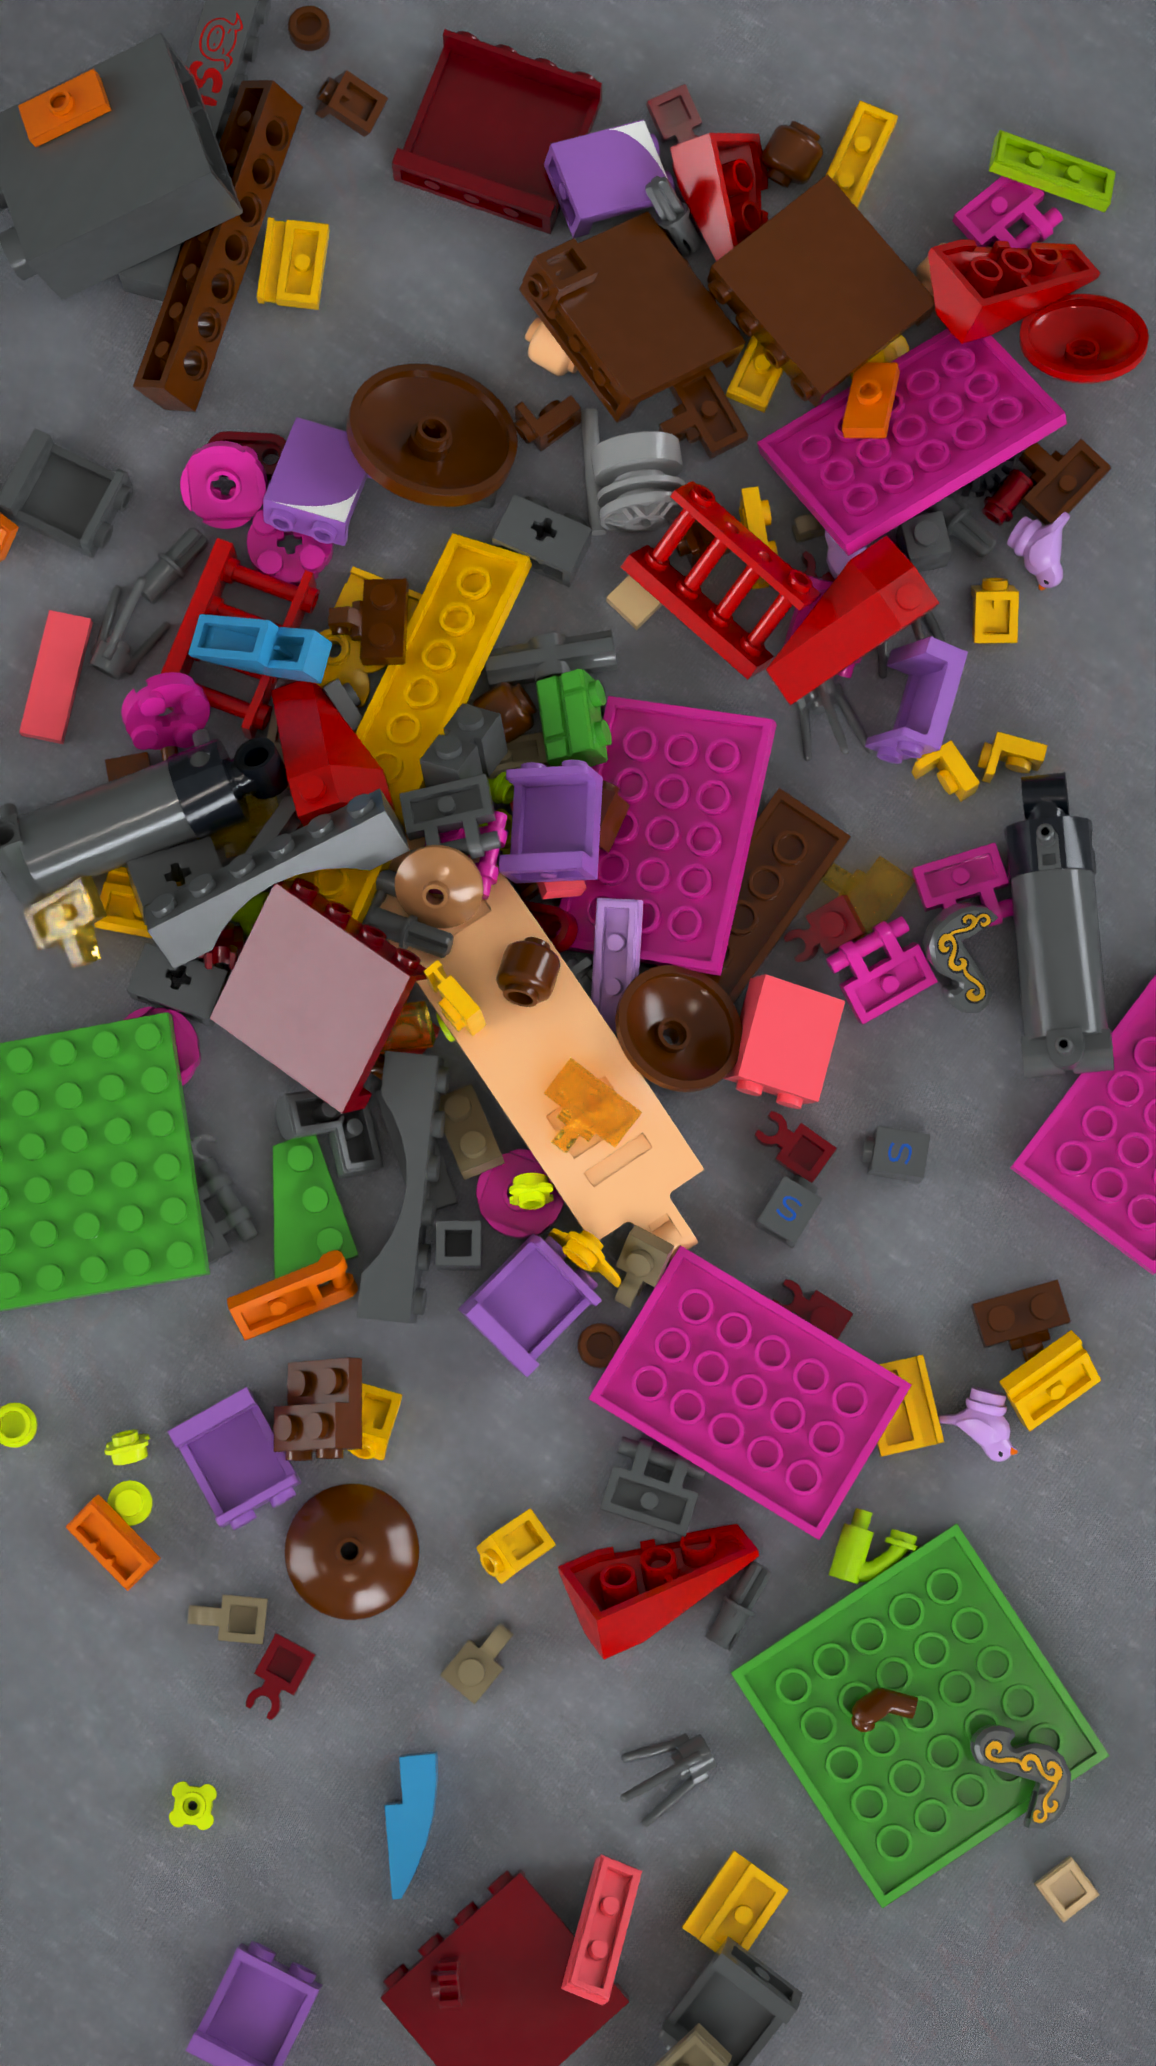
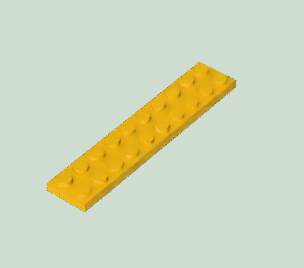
M452 533L407 625L405 664L388 665L355 734L385 772L395 806L394 812L404 829L405 824L399 794L426 788L420 759L439 734L445 736L443 728L462 703H467L532 567L529 556ZM392 860L370 871L351 868L322 869L299 874L284 881L295 880V878L310 881L319 888L318 894L328 901H335L345 905L353 912L351 917L362 923L377 890V876L383 870H388Z

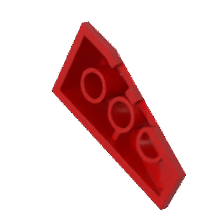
M707 133L670 147L673 159V173L677 179L678 188L715 260L718 261L768 221V212L761 210V191L768 189V177H766V166L761 161L763 150L759 133Z
M960 239L931 247L928 252L936 315L961 344L991 336L1095 281L1100 275V271L1076 244L1033 242L1028 249L1011 248L1008 241H996L993 247L977 246L974 240Z
M886 535L847 563L767 667L766 672L789 706H791L932 611L939 604V601L916 567Z
M296 681L271 690L287 779L297 816L303 826L308 825L313 818L321 814H330L346 806L354 797L361 794H369L379 788L393 811H395L385 772L317 683Z
M732 1524L688 1532L685 1537H681L680 1541L655 1545V1539L640 1541L641 1548L614 1553L613 1546L597 1549L558 1566L560 1577L582 1629L603 1660L645 1642L758 1558L759 1551L740 1526Z

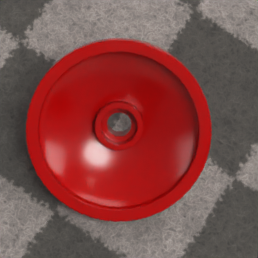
M1069 294L1023 319L1019 335L1021 350L1033 366L1050 377L1076 384L1107 382L1130 372L1143 360L1147 352L1149 340L1147 326L1137 312L1122 302L1093 294Z

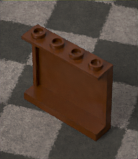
M828 174L711 265L707 278L708 288L712 296L720 304L724 305L726 303L736 314L735 319L740 329L749 337L754 335L764 347L763 353L769 363L776 369L782 368L791 379V387L798 397L803 401L809 400L814 407L820 405L826 394L911 326L916 324L918 327L926 321L935 308L934 297Z
M648 211L578 243L599 272L593 282L560 297L554 310L545 313L537 301L529 296L523 282L519 288V291L616 423L629 418L639 402L721 361L726 368L732 366L746 344L738 328L730 322L716 303L715 298L692 271L689 262L681 256L667 237L665 230L657 224Z

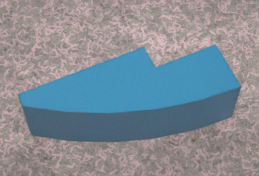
M200 614L188 655L196 659L247 672L321 684L333 643L315 630L279 627L270 620Z
M437 1751L399 1756L403 1801L388 1802L384 1805L392 1900L402 1899L417 1871L428 1842L435 1813L438 1787Z

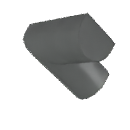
M310 1090L283 1094L277 1100L276 1121L281 1135L286 1140L328 1133L338 1178L360 1176L384 1167L369 1102L365 1109L342 1114Z

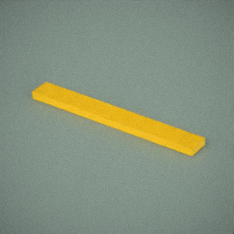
M861 100L826 173L857 209L898 120L897 115ZM753 335L726 391V397L765 413L783 374V369H776L769 363L763 353L764 347Z

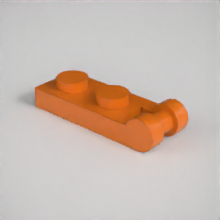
M338 1250L329 1251L323 1254L319 1261L227 1298L229 1311L244 1340L246 1341L353 1297L358 1291V1285L353 1275L346 1272L348 1264L342 1252ZM331 1280L329 1284L322 1287L319 1286V1284Z

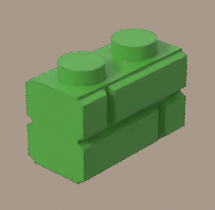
M576 669L562 673L559 677L552 676L537 681L536 689L547 763L552 767L562 765V762L565 760L585 761L590 767L606 763L608 760L606 746L611 745L612 737L607 722L602 720L600 706L606 704V697L600 681L592 678L584 669Z

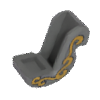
M970 902L954 904L942 910L927 925L922 940L924 955L929 964L939 973L952 979L949 985L941 987L943 996L955 1008L968 1014L984 1010L991 999L992 989L962 944V941L973 936L998 918L985 906Z
M987 1724L980 1727L973 1734L970 1741V1749L976 1763L1036 1781L1026 1812L1024 1826L1027 1828L1043 1829L1056 1821L1065 1810L1070 1797L1071 1773L1064 1757L1049 1745L1029 1741L1011 1746V1740L1015 1737V1732L1011 1728L996 1724Z

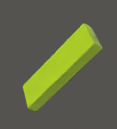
M999 130L994 138L988 171L1104 213L1111 204L1116 171L1002 130Z

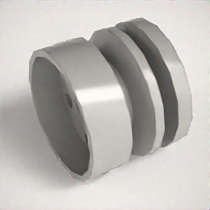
M659 431L628 433L609 438L597 444L591 450L594 482L602 487L597 493V503L601 507L599 516L602 527L616 532H641L666 527L673 523L683 508L670 496L674 490L685 485V481L676 477L682 472L683 467L680 444L677 437L673 434Z

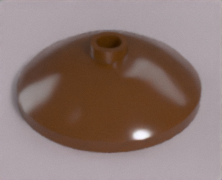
M676 965L658 966L638 975L622 993L615 1017L617 1037L629 1062L649 1081L672 1091L696 1092L714 1086L729 1074L735 1066L739 1056L742 1037L739 1014L727 993L707 975ZM663 1035L669 1036L673 1042V1045L669 1044L664 1039Z
M363 1484L337 1485L313 1496L295 1515L286 1537L285 1564L294 1588L311 1607L325 1615L338 1619H365L389 1609L406 1593L418 1568L419 1539L410 1515L391 1495L375 1487ZM348 1542H353L358 1547V1555L353 1560H347L342 1555V1548Z

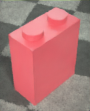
M767 974L750 978L740 1015L742 1037L738 1060L733 1069L723 1079L737 1083L736 1090L749 1095L761 1096L762 1091L777 1096L776 1103L789 1108L801 1109L802 1104L819 1102L845 1001Z

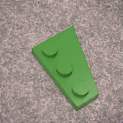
M317 1135L295 1138L274 1145L275 1279L318 1262L320 1257L329 1251L338 1250L342 1252L346 1261L359 1257Z

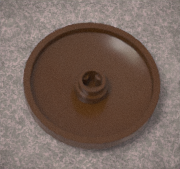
M403 364L386 368L372 375L359 387L354 395L347 418L346 431L348 442L354 457L364 471L390 492L424 505L456 507L472 504L487 498L506 481L517 454L518 439L516 428L503 403L488 388L473 378L438 365Z

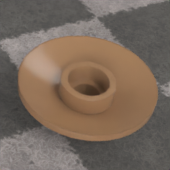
M428 845L414 850L404 858L396 873L395 892L401 907L409 916H417L418 922L435 928H451L463 924L476 913L483 898L484 886L479 869L467 855L449 846ZM438 889L443 893L444 897L437 898L431 895L429 890Z

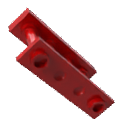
M691 481L674 490L670 497L683 509L656 547L651 548L649 545H646L629 554L621 568L741 675L749 680L764 670L774 658L765 649L764 643L792 605L800 611L815 602L821 593L813 587L811 579L806 574L789 566L715 501L714 494L708 488ZM695 520H697L715 537L688 575L683 576L670 565L668 558ZM729 548L747 566L717 605L701 592L700 586ZM761 576L779 592V595L753 630L747 633L733 620L732 614Z
M217 538L161 674L175 672L189 676L194 660L201 661L188 655L200 614L267 620L224 604V599L221 598L226 583L233 584L235 581L292 602L283 625L273 623L279 627L300 628L305 613L312 614L319 598L320 590L316 588L314 574L305 570L299 586L240 565V560L237 559L233 543ZM226 667L260 680L251 703L195 683L203 688L210 707L244 719L241 725L245 738L253 739L257 730L263 731L269 722L272 706H269L268 703L272 696L271 690L275 689L279 678Z

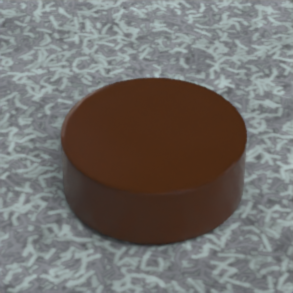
M300 7L291 14L288 21L290 39L301 50H318L330 38L331 30L328 16L318 7Z
M604 1323L592 1324L585 1328L579 1336L578 1353L588 1366L597 1369L607 1368L622 1340L619 1333L612 1326Z

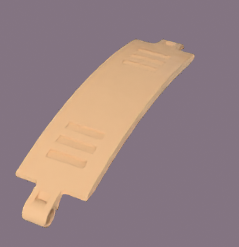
M406 834L409 850L424 847L425 837L409 840ZM410 851L392 859L388 869L397 872L401 862L410 854ZM480 857L471 860L474 863L479 862ZM499 873L497 883L491 885L489 898L482 899L478 910L469 920L455 927L437 928L451 933L454 937L453 945L448 955L440 958L412 947L406 949L416 954L421 959L420 964L425 968H428L438 960L442 964L446 976L449 977L451 975L479 1006L486 1026L474 1036L465 1027L458 1032L441 1012L442 1009L438 1002L442 1000L439 991L435 993L427 979L416 981V983L499 1103L582 1229L602 1240L625 1223H632L634 1226L637 1225L674 1245L668 1261L670 1263L680 1245L689 1250L698 1244L693 1232L672 1202L670 1194L704 1171V1168L644 1077L629 1062L620 1046L619 1040L508 879ZM430 893L431 895L437 898L444 897V895ZM387 894L380 908L408 918L409 915L401 907L398 899ZM527 937H536L546 941L550 945V949L560 960V970L549 999L537 1003L533 1007H523L508 1001L503 996V991L499 988L496 981L507 946L516 941H524ZM387 939L390 944L400 948L399 943Z

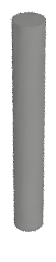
M586 408L581 410L588 520L589 527L592 528V535L599 536L606 534V529L600 523L599 510L601 507L597 503V493L602 487L594 482L591 450L600 443L598 410Z

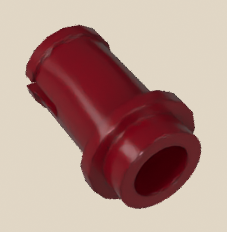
M1013 469L994 495L984 499L985 506L982 509V513L991 522L1002 526L1005 521L1010 522L1013 519L1012 512L1027 492L1033 488V482L1021 471Z

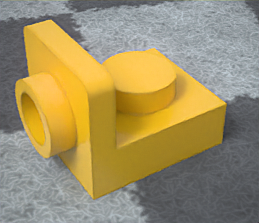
M984 578L982 579V585H971V595L973 597L972 641L974 643H1017L1019 591L1014 585H1008V579Z
M997 731L992 744L984 742L977 767L985 769L982 781L991 782L998 760L1006 762L1005 767L1015 772L1030 773L1031 770L1038 771L1044 761L1048 745Z
M952 740L942 745L939 751L916 758L918 761L914 764L911 771L914 778L918 779L937 767L939 769L937 778L949 795L955 793L960 802L975 794L980 784Z
M362 1383V1449L348 1451L362 1459L375 1458L384 1460L401 1405L402 1394Z
M529 1508L488 1536L476 1549L480 1554V1561L486 1572L496 1577L500 1584H503L517 1572L551 1550L556 1544L535 1513Z

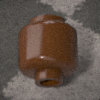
M792 121L790 125H779L761 155V161L769 169L766 177L784 188H788L791 182L798 185L806 184L823 156V148L818 143L821 137L813 130L796 121Z
M508 682L498 683L473 702L475 707L501 714L506 744L523 735L534 726L533 714L537 712L536 706L519 683L515 686Z
M527 937L524 941H516L509 944L503 954L496 976L497 984L503 991V996L511 1003L523 1007L536 1006L537 1003L543 1002L551 996L560 970V960L550 949V945L542 939Z

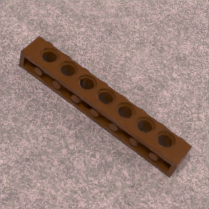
M245 80L240 84L219 147L243 213L184 241L133 384L136 390L164 410L196 412L301 115L303 106L274 80Z

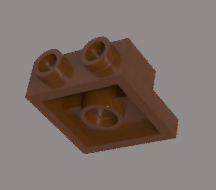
M347 1357L288 1363L287 1406L274 1407V1452H285V1461H312L313 1452H316V1459H343V1450L362 1449V1358Z

